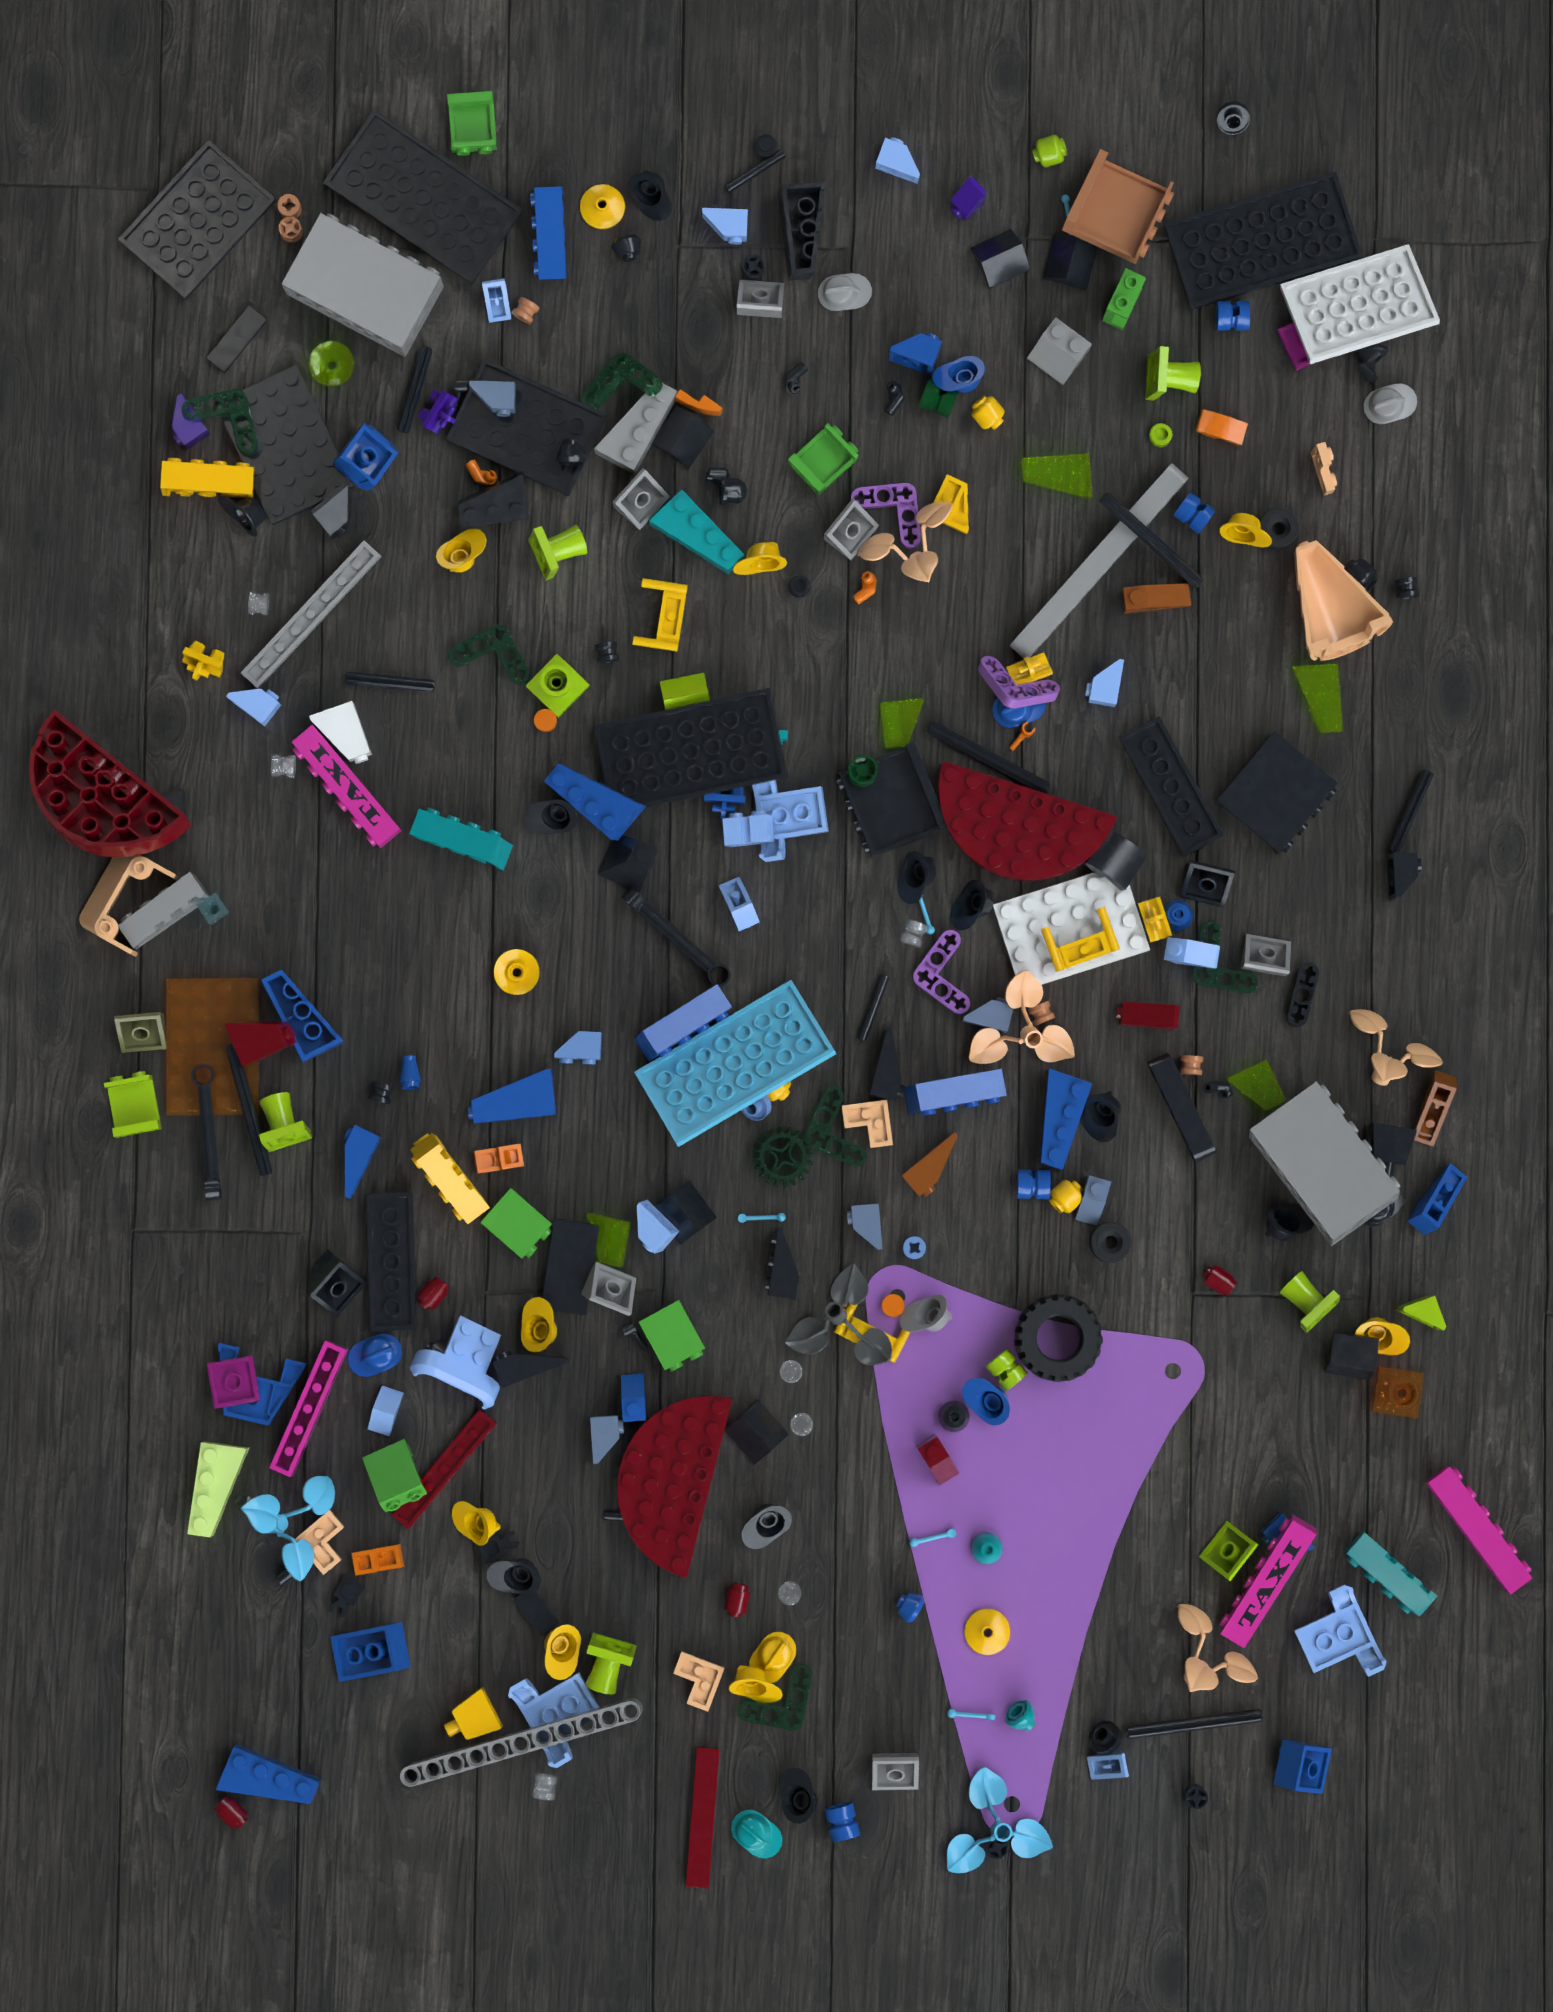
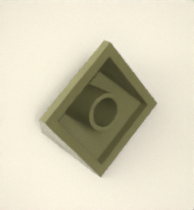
M155 1012L114 1016L122 1053L167 1049L164 1013Z

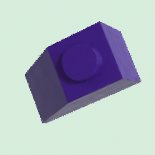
M970 176L951 199L950 211L957 219L962 218L966 222L985 203L987 191Z
M179 394L172 422L175 434L172 436L179 446L184 444L188 450L210 434L183 395Z

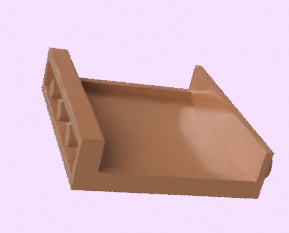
M1100 149L1062 230L1136 264L1139 256L1144 258L1149 248L1146 242L1148 239H1153L1158 229L1154 226L1156 221L1161 223L1166 210L1162 209L1164 204L1169 205L1174 195L1171 189L1174 183L1170 182L1168 189L1107 161L1108 152Z

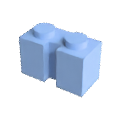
M752 811L751 816L743 817V813L729 814V818H723L725 846L738 847L774 843L772 816L765 814V811Z

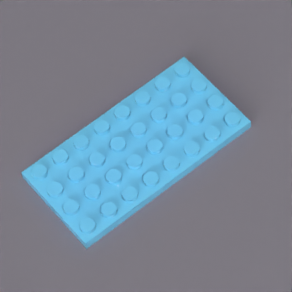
M790 980L691 1038L685 1044L672 1049L673 1051L666 1056L655 1059L634 1073L679 1147L836 1055V1052L794 983Z

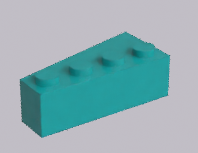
M683 490L675 495L649 520L650 526L661 531L667 537L677 541L727 574L733 571L736 563L745 559L742 551Z
M427 808V811L418 810L409 833L410 835L444 849L446 847L457 854L469 855L468 857L486 864L488 862L497 869L504 871L513 845L500 837L501 833L488 829V832L481 831V826L468 822L467 825L461 824V819L448 815L447 818L439 816V811Z
M1361 1531L1345 1549L1344 1553L1348 1555L1346 1560L1355 1568L1359 1565L1365 1570L1363 1575L1370 1582L1374 1583L1377 1581L1383 1586L1380 1590L1390 1599L1394 1596L1399 1601L1397 1606L1406 1614L1411 1611L1420 1617L1437 1598L1433 1591L1427 1590L1418 1578L1408 1573L1402 1564L1393 1557H1390L1389 1553L1365 1532Z

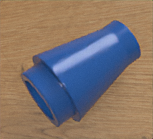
M403 1056L399 1079L401 1089H419L422 1081L416 1063V1056Z

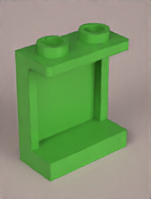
M492 91L447 94L452 153H456L458 156H466L470 152L490 154L492 150H497Z
M1127 268L1125 269L1107 307L1103 322L1118 329H1124L1146 280L1144 276Z
M829 423L797 454L794 453L788 459V464L818 496L858 460V449L850 441L847 443L841 437L843 433L835 425L831 427Z
M512 1188L508 1190L480 1222L522 1259L525 1256L530 1258L538 1249L535 1244L540 1239L544 1241L553 1231L550 1228L553 1224Z
M680 1300L639 1321L664 1370L669 1368L672 1372L683 1366L681 1361L690 1358L692 1361L703 1355L701 1350L705 1349V1346Z
M405 1439L362 1457L378 1502L385 1512L397 1510L401 1505L410 1501H417L427 1494L413 1461L411 1448Z

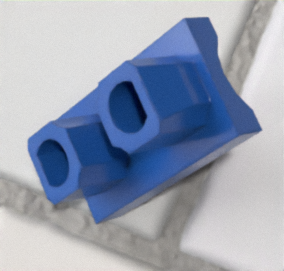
M743 787L730 790L729 795L721 794V792L704 795V802L722 803V805H713L712 811L721 812V819L726 817V813H735V806H727V803L745 805Z

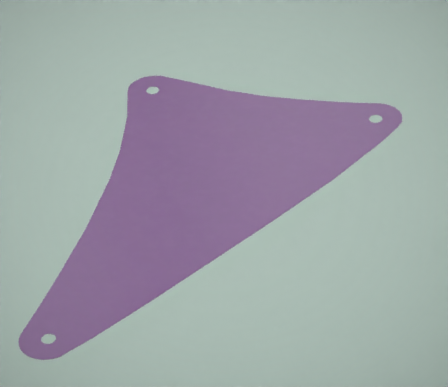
M892 1265L879 1270L868 1283L869 1291L866 1297V1310L869 1325L898 1338L902 1330L900 1325L901 1314L896 1317H890L882 1310L883 1299L890 1295L894 1289H900L904 1292V1309L915 1301L939 1294L946 1298L947 1308L952 1314V1319L939 1331L932 1332L924 1329L910 1332L896 1362L888 1361L887 1363L874 1365L883 1428L909 1541L912 1538L921 1539L945 1533L949 1529L956 1531L954 1538L944 1537L920 1543L916 1547L911 1546L951 1709H954L956 1712L995 1715V1720L954 1717L970 1779L972 1780L976 1772L982 1767L988 1768L1003 1779L1007 1787L1005 1799L1010 1796L1018 1798L1020 1807L1016 1812H1008L1004 1807V1801L999 1805H992L1000 1821L1007 1823L1012 1828V1831H1015L1016 1823L1019 1820L1029 1818L1039 1823L1042 1817L1052 1767L1086 1633L1115 1545L1137 1492L1167 1435L1204 1380V1362L1199 1352L1192 1345L1182 1340L1101 1330L1103 1337L1101 1353L1092 1368H1089L1084 1375L1074 1378V1380L1061 1382L1045 1380L1029 1371L1016 1353L1014 1330L1020 1314L1023 1313L1022 1311L1000 1305L950 1286L909 1267ZM1045 1320L1038 1329V1347L1044 1355L1051 1359H1065L1071 1356L1079 1345L1080 1335L1075 1325ZM1008 1348L1016 1358L1015 1363H1020L1028 1374L1005 1392L1010 1406L1008 1419L1000 1425H990L984 1422L965 1403L962 1396V1388L966 1381L972 1378H982L1004 1391L997 1382L998 1377H993L985 1366ZM1170 1363L1179 1365L1181 1373L1176 1379H1170L1165 1374V1368ZM959 1401L968 1408L970 1414L969 1422L961 1431L950 1432L941 1426L938 1414L940 1408L946 1402ZM934 1434L938 1436L959 1474L939 1485L916 1448V1445ZM985 1532L998 1536L1003 1545V1552L999 1560L988 1565L976 1561L971 1552V1544L974 1538ZM981 1609L999 1611L1005 1616L1010 1625V1638L1007 1645L1001 1651L992 1655L977 1653L968 1645L965 1638L964 1630L968 1618L974 1612ZM986 1628L984 1630V1635L986 1637L991 1636L992 1630L990 1628ZM1028 1700L1033 1705L1035 1726L1029 1731L1013 1729L1005 1723L1007 1710L1017 1701ZM987 1806L981 1809V1813L985 1823L991 1828L995 1819Z

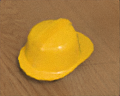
M1247 513L1233 514L1228 523L1220 527L1221 536L1233 543L1263 548L1269 547L1272 544L1271 537L1261 530V523L1254 515Z
M475 528L460 533L440 546L436 554L438 564L449 569L451 572H465L473 566L475 558L483 552L486 546L487 539L485 534Z
M757 543L747 551L746 559L734 565L733 571L738 575L777 571L783 569L787 565V561L780 556L777 543Z
M535 1297L527 1301L523 1309L521 1340L523 1346L528 1351L534 1353L541 1352L555 1340L557 1326L554 1322L553 1309L550 1303L541 1297Z
M1379 1317L1367 1320L1355 1332L1356 1335L1379 1338V1354L1399 1355L1404 1353L1410 1344V1336L1403 1327L1394 1323H1388V1321Z
M459 1501L453 1506L452 1519L457 1530L479 1546L485 1545L488 1539L501 1527L496 1522L492 1511L487 1508H476L465 1501Z
M569 1624L561 1625L551 1631L545 1638V1668L547 1673L554 1679H567L576 1669L581 1636L574 1626Z
M783 1632L768 1634L752 1654L749 1667L762 1669L765 1672L768 1683L778 1681L795 1658L796 1645L794 1640Z
M739 1666L735 1681L729 1686V1690L733 1694L762 1703L777 1702L783 1695L779 1687L767 1682L765 1672L755 1667Z

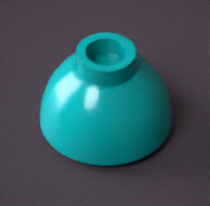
M985 1532L974 1538L971 1544V1552L979 1563L993 1564L1001 1557L1003 1545L998 1536Z
M1020 1700L1009 1707L1005 1715V1723L1009 1727L1029 1731L1035 1726V1711L1030 1701Z

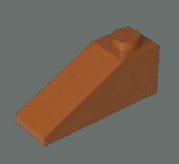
M1189 583L1125 587L1121 591L1124 614L1191 607Z
M1437 1070L1434 1071L1415 1126L1417 1133L1414 1141L1434 1146L1456 1092L1457 1077Z
M955 1132L902 1175V1178L918 1197L922 1194L924 1197H927L936 1189L933 1185L937 1183L958 1135Z

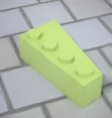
M206 1441L201 1442L187 1534L204 1537L214 1536L249 1447Z

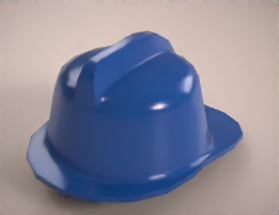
M965 356L938 367L933 373L932 380L941 390H958L961 393H968L978 386L980 379L984 375L985 366L979 358Z
M997 697L992 708L993 716L1004 727H1018L1025 722L1030 723L1039 719L1045 711L1046 703L1009 708Z
M378 1334L360 1341L349 1352V1366L354 1373L363 1377L374 1376L396 1366L401 1359V1344L395 1337L389 1334Z
M972 1378L966 1381L962 1388V1396L965 1403L987 1424L1000 1425L1004 1423L1010 1414L1009 1400L1005 1391L994 1386L986 1379Z

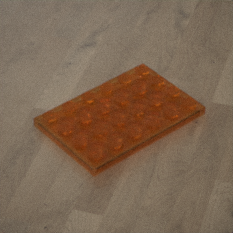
M258 978L166 979L167 1116L200 1115L198 1087L193 1083L191 1073L197 1065L202 1063L211 1065L216 1073L215 1080L211 1084L214 1115H243L225 1049L226 1045L232 1044L225 1024L239 1020L259 1021ZM258 1061L244 1066L257 1115H259ZM201 1067L196 1070L195 1076L199 1082L208 1083L212 1074L208 1068Z

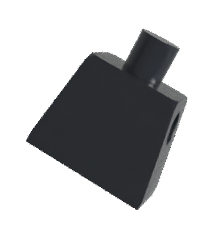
M1371 1123V1153L1375 1159L1379 1157L1386 1166L1385 1172L1391 1177L1393 1176L1395 1164H1406L1417 1130Z

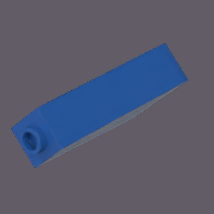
M545 1069L471 1100L472 1106H468L469 1120L473 1119L474 1124L557 1115L552 1070Z

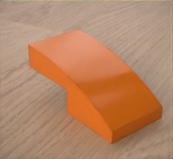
M680 389L675 396L676 402L693 411L712 416H720L723 413V408L705 395L698 402Z
M1203 409L1201 410L1195 431L1239 446L1242 445L1248 423Z
M521 1144L473 1151L476 1174L524 1166Z
M400 1544L352 1553L355 1576L404 1567Z

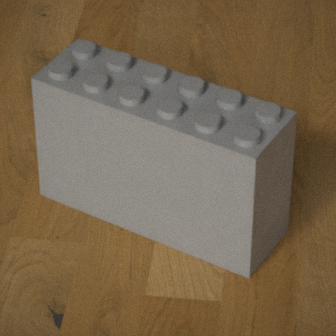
M320 213L282 282L286 294L406 357L444 288L439 272L429 266L425 269L419 265L420 262L411 256L405 258L399 255V251L392 246L384 247L380 245V241L371 235L365 237L359 234L360 230L350 224L347 227L342 225L337 217L329 213L327 216Z
M1316 1081L1252 1127L1249 1132V1138L1332 1247L1397 1200L1401 1186L1393 1176L1389 1177L1385 1172L1386 1166L1379 1157L1377 1159L1374 1158L1371 1153L1372 1148L1365 1139L1361 1141L1357 1135L1358 1129L1352 1121H1346L1343 1116L1345 1112L1338 1103L1333 1104L1329 1098L1331 1094L1323 1084L1320 1086Z

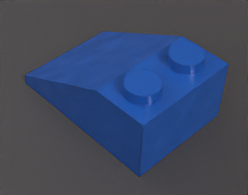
M402 1622L330 1637L339 1682L411 1668Z

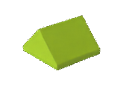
M704 673L660 681L665 710L710 701Z
M1427 1295L1399 1305L1396 1308V1311L1436 1330L1444 1331L1446 1328L1435 1296Z
M1226 1521L1199 1557L1231 1581L1258 1544Z

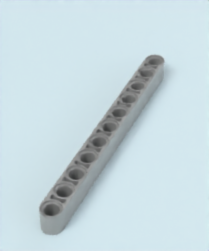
M1170 464L1129 511L1147 527L1189 478L1174 464ZM1120 521L1017 636L1010 647L1022 658L1027 656L1030 658L1138 536Z
M630 1698L419 1760L403 1768L400 1773V1780L405 1786L412 1787L627 1724L639 1718L643 1711V1705L638 1699ZM629 1704L634 1705L637 1708V1714L634 1716L629 1715L626 1712V1706ZM604 1712H613L615 1715V1721H606L604 1718ZM582 1718H590L593 1721V1727L590 1729L585 1728L582 1725ZM560 1725H569L571 1728V1734H562L560 1731ZM540 1730L548 1733V1741L544 1742L539 1739L538 1732ZM517 1737L526 1739L527 1746L525 1748H520L516 1744ZM496 1743L504 1746V1754H497L495 1752L494 1745ZM473 1750H480L483 1754V1760H475L472 1756ZM452 1756H456L461 1760L460 1767H454L451 1764L450 1759ZM429 1763H436L439 1767V1773L434 1774L430 1772ZM408 1769L416 1771V1780L408 1778Z

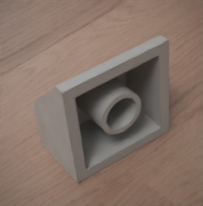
M1055 317L1027 359L1064 385L1089 352L1092 344Z

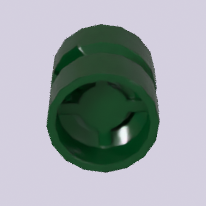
M929 379L919 407L928 411L935 409L936 414L949 418L959 391L941 390L933 383V380Z
M868 755L854 757L848 766L849 781L854 786L861 788L870 786L875 781L878 773L876 761Z

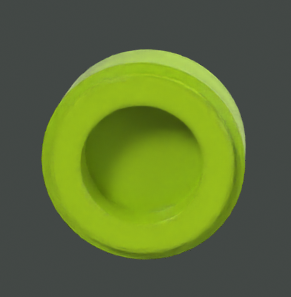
M1163 423L1154 425L1149 433V439L1156 447L1167 446L1172 438L1170 427Z

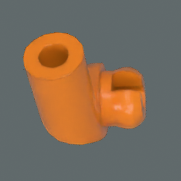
M475 460L466 464L469 473L476 483L483 485L495 483L497 479L495 471L480 470Z
M870 571L862 574V589L852 595L858 605L871 597L876 591L877 580Z

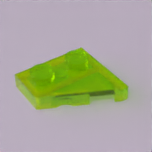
M923 698L880 703L885 749L905 747L909 743L924 702Z
M1268 1060L1227 1078L1228 1082L1237 1087L1264 1110L1287 1101Z
M588 1213V1221L590 1220L592 1224L600 1225L596 1251L598 1261L616 1267H623L631 1222Z

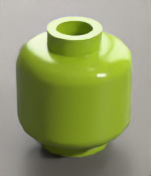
M1051 135L1038 139L1036 141V148L1033 149L1035 161L1040 162L1043 167L1062 163L1064 156H1067V149L1063 138L1059 139L1057 135Z

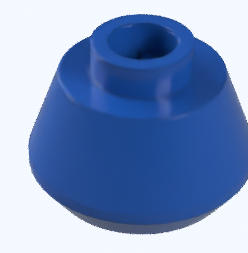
M1173 900L1164 906L1171 930H1184L1192 922L1193 912L1186 902Z
M908 1592L907 1595L902 1594L896 1603V1606L899 1607L897 1612L906 1623L913 1622L925 1602L923 1595Z

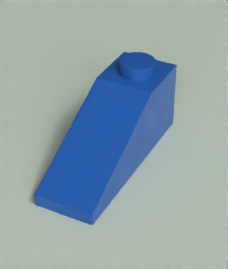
M354 1125L353 1129L349 1127L344 1137V1140L347 1141L345 1144V1197L349 1199L352 1198L381 1139L380 1136L357 1125Z
M1451 1163L1448 1164L1416 1204L1407 1221L1423 1235L1438 1229L1466 1181L1467 1176Z

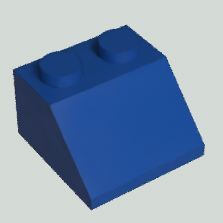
M920 333L891 346L889 361L931 376L940 353L942 341L938 340L939 337L934 334L926 333L924 335Z
M1283 1739L1279 1750L1280 1755L1273 1785L1293 1791L1323 1794L1332 1748Z

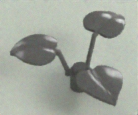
M855 1264L845 1268L835 1279L831 1287V1297L835 1302H830L825 1307L824 1328L818 1319L807 1317L796 1324L785 1341L787 1346L796 1352L808 1355L816 1354L822 1351L828 1343L824 1333L828 1331L829 1322L831 1321L835 1325L844 1323L861 1339L854 1347L855 1357L860 1363L867 1366L887 1363L892 1355L891 1342L882 1330L870 1328L863 1336L847 1320V1312L843 1307H846L848 1303L851 1305L861 1303L867 1297L869 1291L867 1280Z

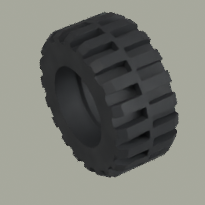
M1052 1294L1036 1299L1020 1314L1015 1326L1014 1345L1016 1346V1353L1019 1359L1029 1371L1045 1380L1061 1382L1081 1377L1089 1368L1093 1367L1101 1353V1344H1103L1102 1327L1096 1314L1086 1303L1072 1296ZM1054 1316L1070 1319L1077 1326L1080 1335L1076 1351L1071 1356L1060 1360L1051 1359L1044 1355L1037 1344L1039 1327L1045 1320Z

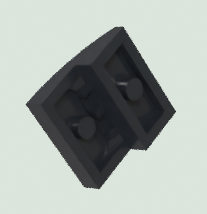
M1111 830L1100 848L1084 864L1098 877H1106L1120 891L1127 889L1148 855L1132 842Z

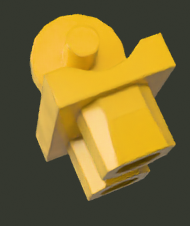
M194 641L189 648H184L182 662L188 664L187 670L193 672L192 679L197 681L200 676L208 678L210 674L221 677L223 673L224 652L213 649L210 657L204 655L205 646L198 641Z
M1044 652L1031 658L1027 656L1023 658V661L1006 667L1008 674L1017 685L1041 680L1053 674Z
M1160 897L1138 903L1150 943L1172 936Z

